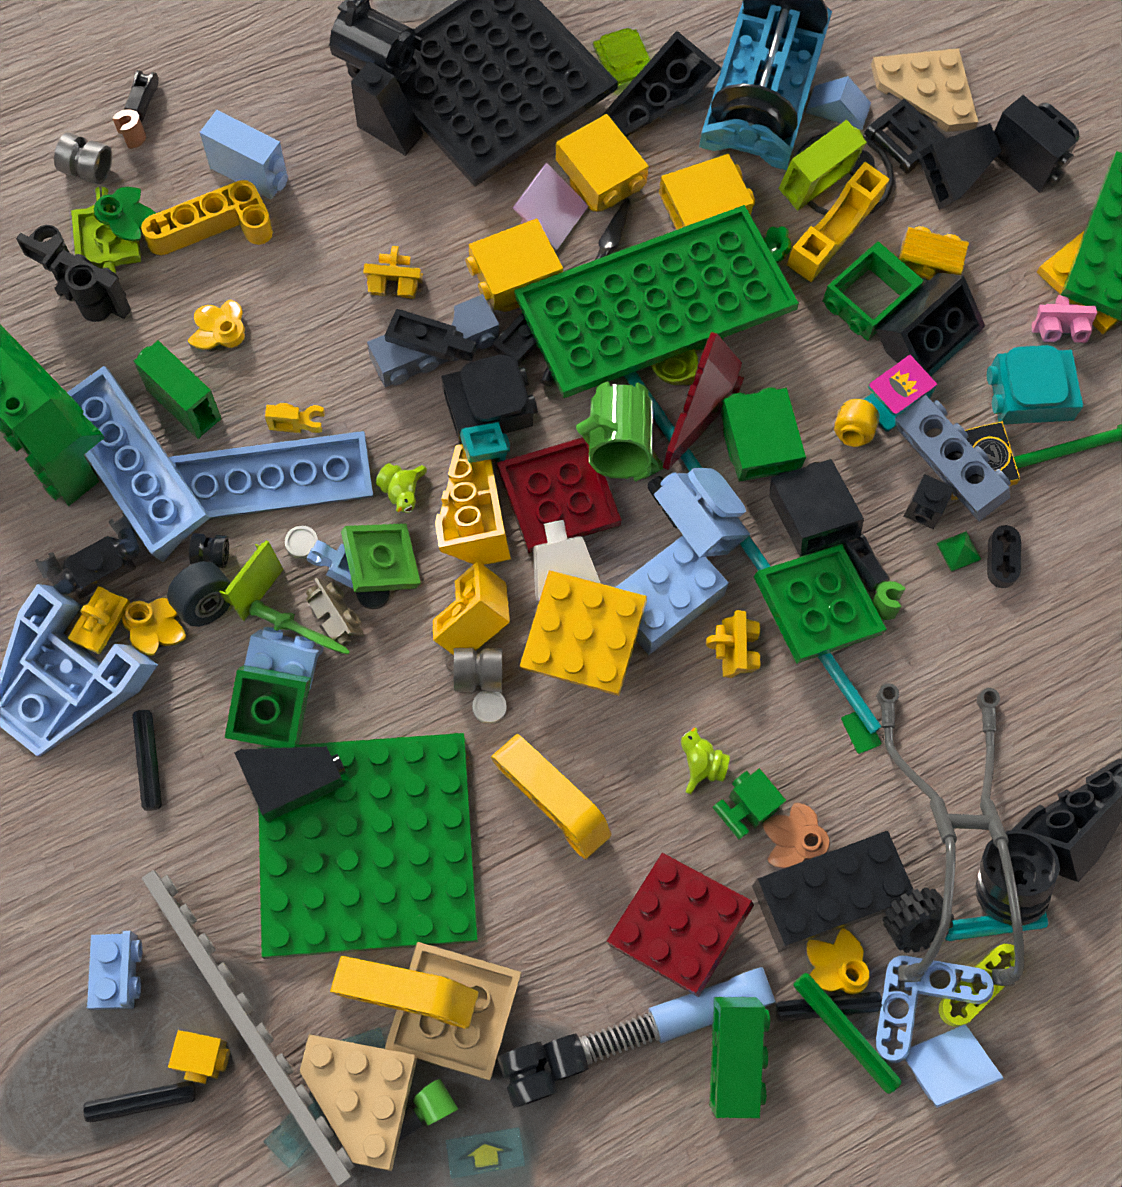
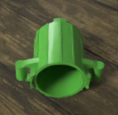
M608 381L599 385L596 388V394L591 398L590 417L576 425L578 433L583 436L589 445V464H591L592 468L597 473L609 478L629 479L633 477L635 482L642 478L646 479L663 470V462L652 449L653 401L648 395V389L640 383H636V387L633 385L616 384L610 386Z

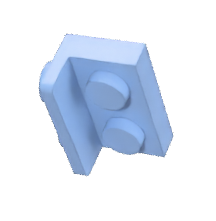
M123 931L122 934L91 935L87 1009L134 1008L135 999H139L141 993L140 977L136 976V962H141L142 941L137 940L138 935L132 931Z

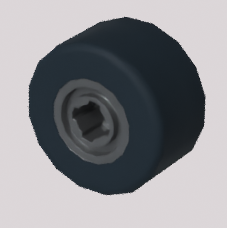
M205 561L194 563L174 577L167 592L168 602L180 618L189 626H204L219 619L229 609L231 604L224 600L219 591L221 590L226 593L225 590L231 582L214 563Z

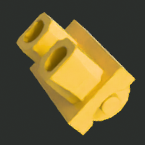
M392 246L391 254H379V263L390 264V266L364 263L363 273L367 278L370 295L386 296L387 280L398 281V297L415 299L418 283L423 282V273H421L420 268L399 267V265L410 266L411 256L400 255L399 246Z
M98 586L89 603L82 607V614L68 637L69 641L100 655L130 601Z
M736 610L734 616L722 619V625H716V635L706 638V646L710 649H715L716 659L722 660L723 677L733 678L740 673H752L760 668V654L747 650V642L753 643L758 640L760 623L746 619V611Z

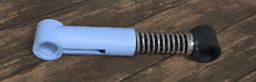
M763 967L742 973L728 981L705 988L699 997L691 993L649 1008L648 1015L644 1014L643 1018L641 1016H638L637 1020L632 1018L631 1023L626 1020L625 1025L620 1022L619 1027L614 1024L613 1029L608 1027L607 1031L604 1029L601 1030V1033L596 1031L594 1036L590 1033L589 1038L588 1036L578 1037L577 1034H572L543 1045L554 1081L557 1082L589 1070L588 1065L594 1061L597 1063V1058L603 1060L605 1055L609 1058L611 1053L615 1056L617 1051L621 1054L622 1049L628 1051L630 1046L631 1049H634L636 1044L640 1047L642 1042L646 1045L647 1040L652 1043V1039L655 1038L660 1043H664L713 1025L714 997H757L764 1007L776 1003Z

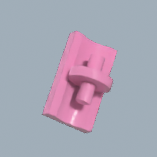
M1058 295L1055 304L1039 305L1036 320L1031 325L1032 332L1040 333L1044 342H1055L1060 340L1062 333H1071L1074 342L1086 343L1092 333V323L1097 315L1096 306L1069 304L1068 297Z

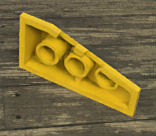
M463 444L456 445L448 472L449 481L446 491H443L441 498L440 514H437L435 521L439 550L442 553L475 564L477 561L486 565L510 560L511 557L492 460L469 463Z

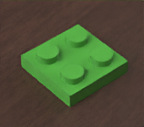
M407 524L345 526L342 529L341 535L354 592L416 589L421 582Z

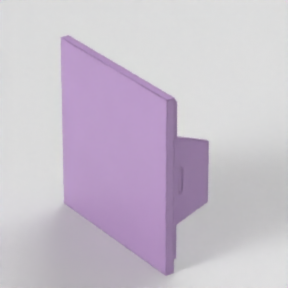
M545 163L513 209L523 218L521 224L538 218L550 244L556 251L585 212L588 205L548 163Z

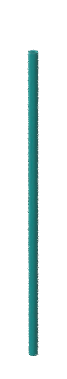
M636 371L624 376L630 385L636 387V383H640L646 387ZM648 389V395L653 401V419L670 442L675 427ZM689 448L680 457L689 471L693 468H703ZM750 535L740 543L758 571L771 567ZM828 653L819 656L818 659L869 733L873 734L881 729L882 726L833 655Z

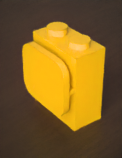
M607 114L556 142V161L569 176L572 189L588 205L587 208L592 211H604L633 193L640 191L647 184L648 164Z
M729 153L661 176L659 195L676 230L745 205L751 216L753 206H755L753 192L750 188H746L742 180L741 169L738 164L733 163Z
M538 218L468 244L469 257L465 259L467 268L472 276L477 275L480 282L478 283L480 294L484 295L486 301L489 300L494 311L507 312L519 308L514 290L563 272V267Z

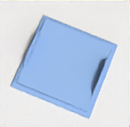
M966 1024L912 1046L909 1055L905 1058L915 1074L917 1082L936 1108L1003 1080V1076Z

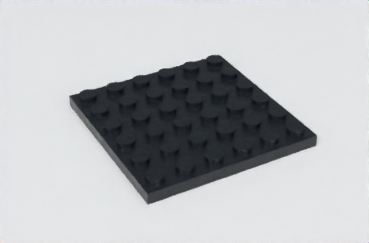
M540 0L455 1L414 28L416 36L422 38V50L418 51L415 49L412 61L406 70L410 74L409 79L403 84L398 82L418 125L474 187L618 89V81Z

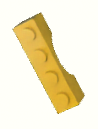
M864 162L847 182L842 193L825 217L816 226H810L793 246L787 266L812 283L881 200L890 179Z

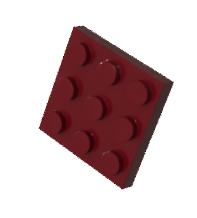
M583 437L497 462L499 474L528 554L534 552V546L548 543L544 527L545 523L564 520L567 539L584 537L621 525L622 520L605 476L597 473L589 464V445Z
M662 852L606 942L617 951L699 997L754 904L752 900Z

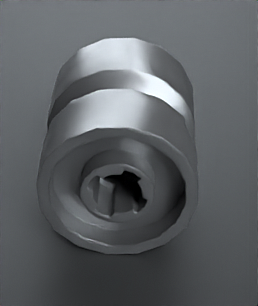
M68 132L57 143L54 154V166L59 172L74 177L79 174L81 179L99 185L106 180L110 172L113 159L112 150L108 145L93 140L87 141L84 137Z
M454 648V692H473L476 686H480L483 691L502 692V648L483 649L480 654H477L474 648Z

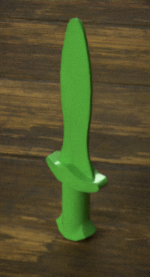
M255 600L250 606V615H256L274 624V630L276 631L289 629L331 650L343 654L350 653L347 648L338 642L294 621L295 614L280 613L264 605L260 600Z

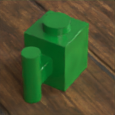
M759 768L752 774L748 770L732 782L735 788L731 791L729 798L736 805L734 808L731 809L723 799L718 801L712 808L737 839L740 840L750 832L742 823L744 818H747L756 829L780 810L787 800Z

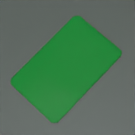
M856 712L841 718L858 754L882 744L877 732L870 734Z

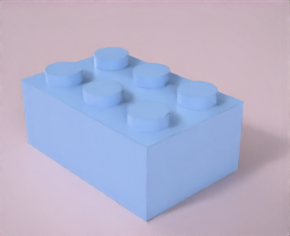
M681 536L615 588L647 596L648 600L636 641L650 655L724 597L729 582L706 557H699L686 538Z

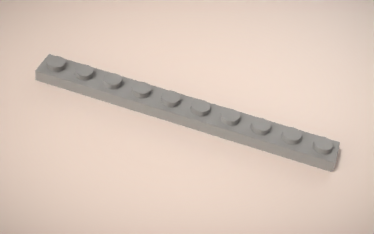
M152 870L142 877L145 885L339 1187L346 1186L355 1179L350 1171L355 1167V1164L351 1161L343 1147L338 1151L329 1139L334 1135L332 1128L323 1116L317 1119L309 1108L314 1103L312 1097L303 1084L296 1087L289 1075L294 1072L292 1066L283 1053L276 1056L269 1045L274 1041L272 1035L263 1022L259 1025L255 1024L250 1016V1013L255 1009L243 992L237 995L230 985L235 981V978L224 962L218 965L211 954L216 949L205 933L199 936L192 926L197 922V919L186 903L180 907L174 898V895L179 893L172 880L168 875L162 878L155 870Z

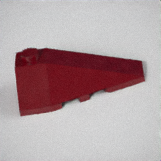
M710 333L702 353L693 385L691 384L683 407L684 413H681L667 448L663 464L664 469L669 470L720 415L723 400L732 394L740 392L744 377L739 376L742 362L717 333Z

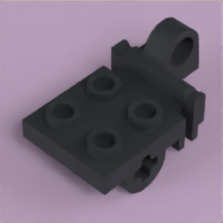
M42 225L29 237L21 232L17 236L16 240L24 255L42 264L44 269L54 274L58 282L54 288L57 295L62 296L64 294L69 301L74 298L82 316L86 320L99 322L106 319L110 313L125 319L131 311L126 299V293L120 285L119 277L108 268L100 269L92 265L81 254H71L60 231L55 226ZM52 237L51 239L43 242V240H45L46 238Z

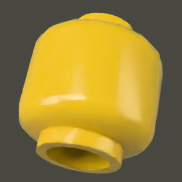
M848 400L840 407L834 424L836 436L848 446L866 445L875 436L880 414L877 408L866 400Z

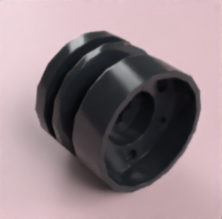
M1024 830L1006 831L1009 841L1007 846L1015 877L1022 925H1027L1039 920L1047 912L1060 870L1059 861L1052 846L1040 836ZM991 839L986 844L975 885L976 896L984 912L996 921L1012 925L1001 857L998 847L995 846Z

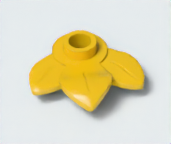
M229 299L221 308L214 305H205L198 308L194 313V320L199 329L188 339L190 345L202 350H210L219 344L227 348H234L240 345L245 338V327L241 321L243 315L241 306Z
M159 598L149 604L144 601H134L126 607L125 613L122 616L123 626L130 631L131 644L145 655H155L159 644L171 646L186 639L183 627L174 619L177 613L169 604L167 598ZM136 618H144L143 620H134Z
M842 928L837 934L834 945L812 939L807 942V955L811 964L815 967L809 975L824 991L833 992L841 989L849 994H857L868 986L869 970L862 961L864 950L851 932ZM846 973H851L855 978V982L850 980Z

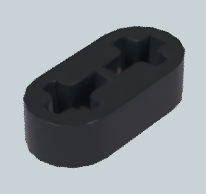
M1001 525L994 530L988 540L987 575L989 581L994 586L1008 588L1014 584L1021 573V536L1014 527ZM1001 536H1006V541L1011 542L1005 552H1003V542L998 541ZM1003 561H1005L1006 572H1010L1007 578H1004L1002 572L998 571Z

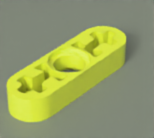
M1001 944L995 947L975 968L985 970L992 978L991 969L995 968L1002 960L998 954L1002 956L1010 954L1012 959L1009 963L1014 967V945ZM962 980L957 984L954 991L961 993L960 985L970 987L973 995H979L974 991L972 983L963 982ZM994 985L993 995L987 1002L977 1004L976 1006L973 1003H967L961 1009L964 1017L960 1015L952 1017L949 1013L952 1010L950 1001L954 1004L960 1001L943 998L939 1003V1015L950 1026L959 1027L965 1025L1005 986Z

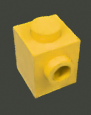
M178 1030L168 1068L185 1072L184 1080L206 1084L207 1077L218 1079L219 1071H225L230 1050L225 1048L227 1042L220 1038Z

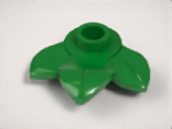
M121 187L113 195L108 194L100 197L94 205L96 219L105 225H109L114 235L127 241H139L141 239L140 229L143 221L147 217L156 214V212L139 203L141 189L136 187Z

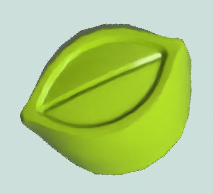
M693 349L651 365L656 376L667 384L675 386L693 385L698 366V356Z

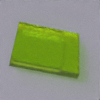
M625 28L604 34L600 40L593 41V47L600 63L618 81V85L632 81L650 61L637 29Z

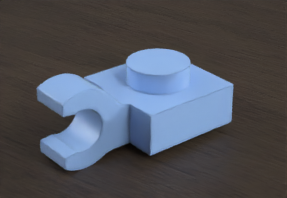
M317 540L306 560L316 566L329 567L326 576L353 589L344 544L341 543L338 549L335 550L326 543Z

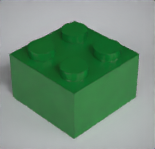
M246 665L238 668L224 738L275 748L297 747L300 743L311 678Z

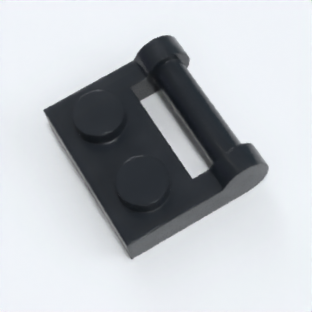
M905 99L872 122L864 132L866 137L875 140L900 164L899 168L905 174L910 173L920 163L917 153L932 143L946 139L937 128ZM888 128L912 153L908 155L883 130Z

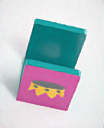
M909 355L873 380L868 386L872 393L863 400L872 403L877 408L880 414L879 425L885 432H889L896 427L895 417L925 394L930 399L938 384Z

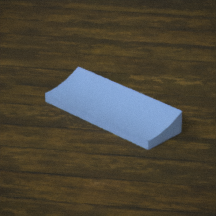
M103 366L67 392L84 411L83 415L105 437L85 455L149 552L164 562L185 538L209 520L210 517L110 370Z
M364 431L169 457L210 519L374 497Z

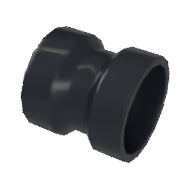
M193 533L189 546L190 565L205 561L212 562L219 568H226L229 558V537L226 535H216L214 538H210L202 533Z

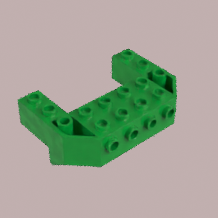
M0 324V431L3 433V438L16 452L22 449L28 455L25 461L35 471L34 475L43 484L42 487L55 501L61 498L69 507L99 482L84 454L105 437L83 415L84 411L77 402Z

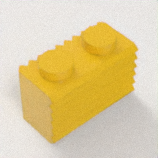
M922 226L908 227L903 239L899 259L922 279L930 280L938 272L961 275L969 242L963 241L960 237L953 234L943 236L932 233L928 228Z

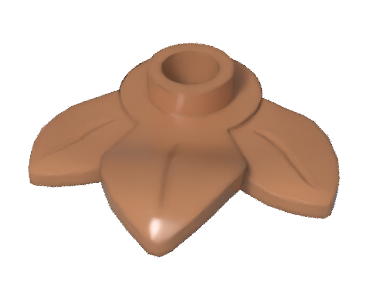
M794 803L790 816L775 815L763 822L767 836L776 844L768 857V863L774 867L784 869L806 859L809 860L825 854L829 850V836L823 828L818 826L817 814L807 805ZM811 836L818 838V843L813 847L805 844L807 838Z

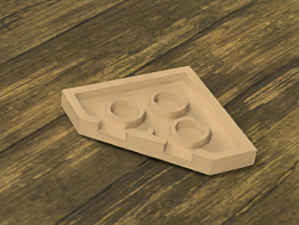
M959 48L873 57L871 67L876 87L879 91L886 95L890 92L901 100H907L920 114H925L937 121V126L946 132L976 128L978 118Z
M309 1034L300 1073L351 1161L358 1165L392 1171L417 1056Z

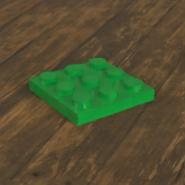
M842 544L759 570L753 576L796 664L875 638L887 630Z

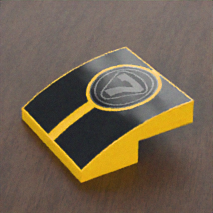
M1003 422L965 430L969 436L966 440L973 448L979 446L986 453L990 460L987 463L994 471L1000 469L1011 483L1009 486L1017 485L1020 481V476ZM953 451L946 458L955 461L960 459L963 454L959 451ZM974 474L967 481L971 484H978L983 481L984 477ZM952 492L951 500H957L958 498Z

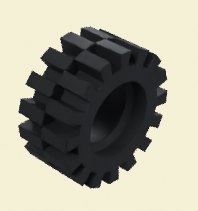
M926 887L922 888L921 892L918 889L912 890V895L910 896L906 893L901 895L902 900L900 902L894 900L891 903L893 908L886 909V916L882 920L897 948L900 951L903 949L905 953H909L911 949L914 953L919 952L920 947H923L925 950L930 948V943L933 942L940 925L943 898L937 890L933 888L929 890ZM951 914L949 928H952L954 925L952 922L954 920L953 914Z

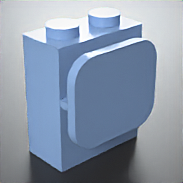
M693 468L689 473H672L660 483L662 487L653 494L699 557L728 555L750 535L738 518L746 512L745 506L722 475L712 468Z

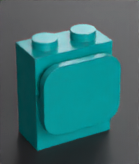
M1049 345L1015 347L1009 353L997 354L991 366L987 368V382L989 385H992L994 394L992 397V410L994 414H997L998 422H1003V425L1074 421L1083 408L1072 350H1058Z

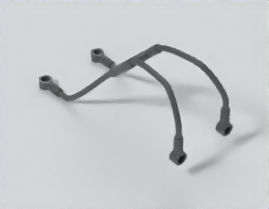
M884 684L878 690L876 697L881 704L882 728H884L886 749L903 773L931 799L930 807L942 842L946 845L942 917L938 931L920 963L899 966V981L921 982V977L935 959L947 935L951 921L955 880V842L957 837L954 828L989 830L995 846L999 849L1007 887L1014 937L1015 965L1006 969H993V985L1013 986L1024 971L1022 920L1012 862L1007 846L1009 842L995 804L990 799L995 758L994 733L997 731L996 706L1000 702V695L993 688H985L977 696V704L982 709L983 732L986 734V762L980 803L983 815L948 814L944 800L903 760L894 746L895 702L899 698V690L893 684ZM883 690H889L893 694V699H886L883 696ZM985 694L993 698V704L985 702Z

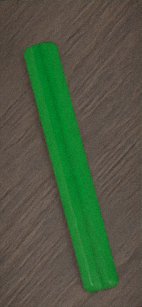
M804 973L797 978L793 984L794 988L879 1086L888 1094L894 1092L902 1083L896 1073L809 974Z

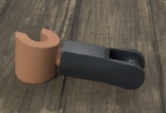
M140 70L135 72L132 88L124 110L118 112L112 118L118 133L123 135L128 148L139 147L146 139V133L141 122L144 120L151 98L158 88L159 78L155 72H152L150 75L143 74Z

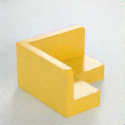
M479 561L473 564L455 580L456 600L433 619V641L452 655H454V648H474L475 651L510 623L506 582Z

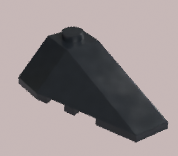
M676 31L600 117L607 114L624 136L627 137L702 92L718 74L721 67L680 32Z
M1118 758L1086 777V784L1075 791L1070 792L1067 789L1058 794L1059 800L1046 808L1041 804L1035 807L1012 829L1036 834L1048 842L1058 856L1059 876L1079 882L1098 862L1121 823L1122 759Z

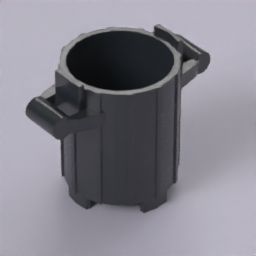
M344 0L338 6L340 13L337 15L331 29L329 43L331 54L346 62L348 74L353 79L370 61L394 75L397 82L405 83L410 77L406 70L412 61L415 49L418 51L422 50V38L416 36L415 29L371 8L369 0Z

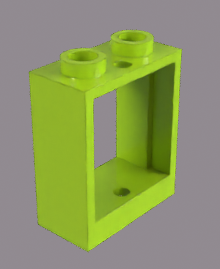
M846 119L791 160L778 189L797 211L852 171L867 143L861 131L853 127Z

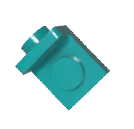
M499 422L461 429L460 438L469 463L495 459L497 465V462L504 461L507 453L510 452L509 438L506 433L502 434Z

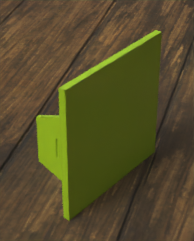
M267 540L264 543L262 542L261 545L255 544L257 550L227 587L226 593L221 590L219 591L224 600L234 607L243 621L250 614L251 604L255 600H261L284 570L271 544Z

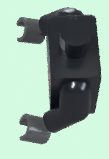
M122 513L123 516L119 520L114 522L111 519L109 521V524L118 535V539L110 536L104 537L64 560L63 570L53 552L48 553L49 558L43 561L36 559L35 562L43 578H48L60 593L70 594L75 591L78 598L82 599L95 592L98 586L104 587L136 569L132 561L139 554V545L134 533L135 529L125 514Z

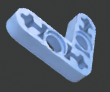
M897 956L889 962L886 971L882 1007L876 1036V1048L880 1056L890 1063H899L909 1055L918 994L982 1004L987 1002L994 992L991 976L980 968L933 960L925 974L921 977V982H905L904 988L906 991L912 990L911 995L901 991L891 992L892 986L899 989L900 985L899 976L894 974L895 970H899L900 965H912L923 960V958L911 956ZM944 970L950 975L951 981L946 988L936 989L930 984V976L934 971ZM956 973H963L961 980L969 983L974 982L975 977H981L982 984L986 985L987 989H981L979 995H973L970 987L960 985L961 993L954 992L957 986ZM902 999L908 1003L909 1011L904 1018L896 1019L889 1014L888 1007L893 1000ZM886 1022L897 1027L907 1026L906 1032L898 1029L897 1040L900 1044H903V1048L896 1049L894 1055H890L888 1048L883 1046L884 1041L888 1042L891 1040L893 1032L891 1027L885 1028Z

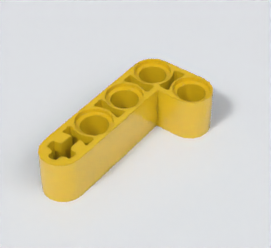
M246 180L236 181L147 217L141 226L149 250L155 255L161 256L238 225L241 226L247 240L255 245L267 243L273 234L268 211L254 184Z
M515 734L491 756L496 767L562 830L569 845L583 859L587 860L612 836L601 811L519 734Z
M345 956L340 957L330 989V993L344 998L428 1016L440 1022L464 1029H469L479 993L468 986L445 977Z

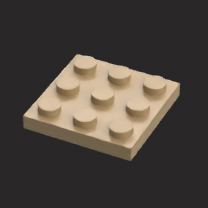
M417 942L409 970L445 977L479 992L469 1029H464L440 1022L428 1016L396 1010L385 1049L413 1054L417 1056V1060L491 1081L521 972Z

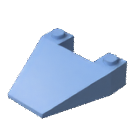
M41 584L36 585L17 614L0 670V727L36 756H42L139 693L158 666L157 663L139 652L133 645L114 644L101 663L82 647L70 642L64 631L82 605L69 595L60 593L54 586Z

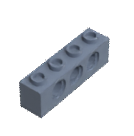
M925 394L895 417L897 430L941 480L954 487L953 493L978 521H981L1010 498L1009 485L1011 483L1000 469L994 471L987 463L990 461L988 456L979 446L973 448L966 440L969 436L963 427L958 423L953 425L946 418L948 413L938 400L932 402ZM933 428L942 430V433L937 437L926 435ZM953 451H959L963 454L960 459L955 461L946 458ZM974 474L984 477L983 481L978 484H971L967 479Z

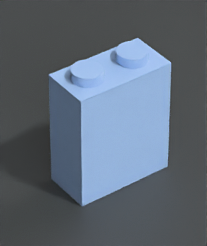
M216 110L199 132L210 169L234 181H249L254 184L259 194L272 200L277 191H281L285 187L288 180L280 141Z

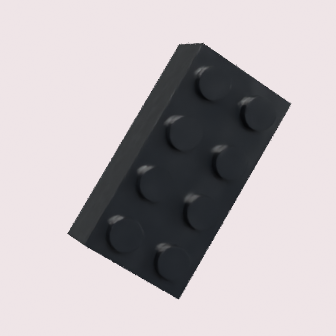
M888 831L757 878L752 885L778 952L885 913L887 908H893L891 903L894 900L900 902L902 900L901 895L906 893L910 896L912 895V890H914Z

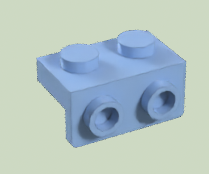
M264 627L263 630L260 629L251 635L244 665L310 677V690L317 659L323 653L324 647L315 644V642L304 636L292 638L284 636L282 630L276 631L272 627Z

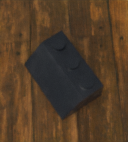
M938 272L875 329L886 353L892 359L899 363L911 355L932 376L986 326L963 275Z

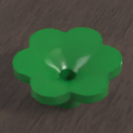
M775 226L770 227L767 230L766 237L763 238L776 263L781 262L784 255L791 251V240L788 238L789 231L783 226L779 228Z

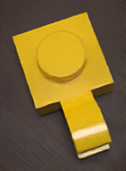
M287 403L266 405L265 419L269 430L301 433V429L309 430L312 433L322 432V424L311 421L315 416H325L324 408L321 406L313 405L300 412L298 407Z

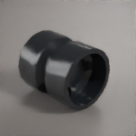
M541 1041L519 1047L497 1057L503 1078L510 1079L511 1082L507 1087V1091L513 1108L521 1107L558 1093L552 1072L544 1069L548 1060Z

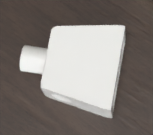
M564 520L545 523L544 527L548 543L536 545L533 549L536 600L540 601L549 570L600 583L583 538L574 537L567 539Z

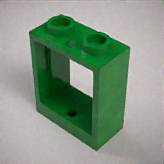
M877 241L827 286L822 302L832 314L842 318L852 332L861 335L868 341L877 333L875 328L919 290L924 280ZM868 270H871L899 295L874 320L843 294L845 290Z

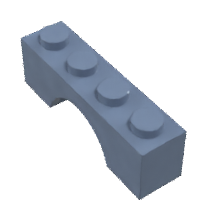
M479 295L454 306V319L451 325L456 326V330L463 333V338L475 341L476 349H485L492 346L499 337V323L484 295ZM384 335L367 342L369 357L384 387L392 384L400 385L406 382L409 377L421 372H431L438 365L450 361L386 342Z

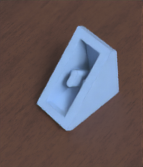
M847 76L816 85L806 113L838 123H842L847 119L853 127L862 130L871 102L851 78Z

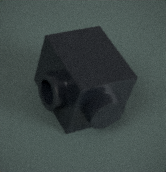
M924 474L915 489L904 516L934 529L947 506L954 487Z

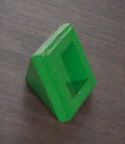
M967 531L937 543L951 572L981 560Z

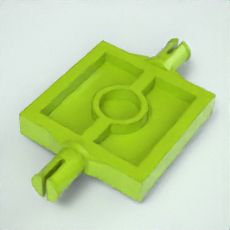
M100 187L95 189L96 201L100 197L108 195V188L101 187L102 192ZM94 205L84 209L71 210L75 255L81 254L92 265L98 268H108L115 274L116 266L141 262L139 241H127L114 235L109 225H105L96 219Z

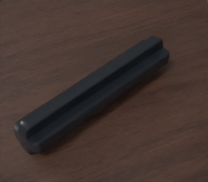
M138 710L133 712L132 719L141 807L145 811L160 809L162 806L153 715L150 710Z
M878 991L829 996L844 1015L878 1012L882 1007V998ZM805 999L779 1001L775 1006L776 1017L780 1022L820 1018Z
M186 1081L88 1101L84 1103L83 1107L84 1118L86 1122L92 1123L193 1102L196 1096L193 1082Z

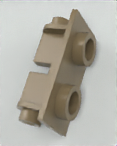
M316 578L315 582L318 586H313L307 590L306 594L308 597L306 600L318 619H323L330 614L331 618L322 624L328 636L342 646H346L351 642L349 638L351 635L364 637L365 634L359 626L361 625V620L343 601L345 596L342 589L333 581L330 582Z

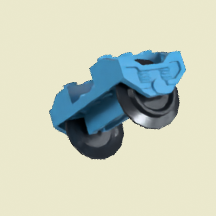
M743 0L701 133L699 148L711 151L732 148L758 155L772 167L787 170L832 11L823 0Z

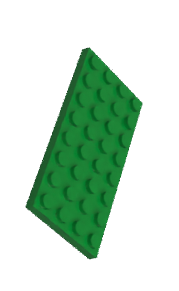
M745 205L514 290L516 301L563 399L704 346L711 332L717 333L722 339L798 310L799 305Z

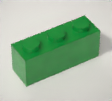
M714 997L709 1106L716 1118H760L761 1105L766 1104L767 1092L766 1085L762 1082V1069H767L768 1050L766 1046H763L764 1032H768L770 1028V1015L768 1009H765L757 997Z

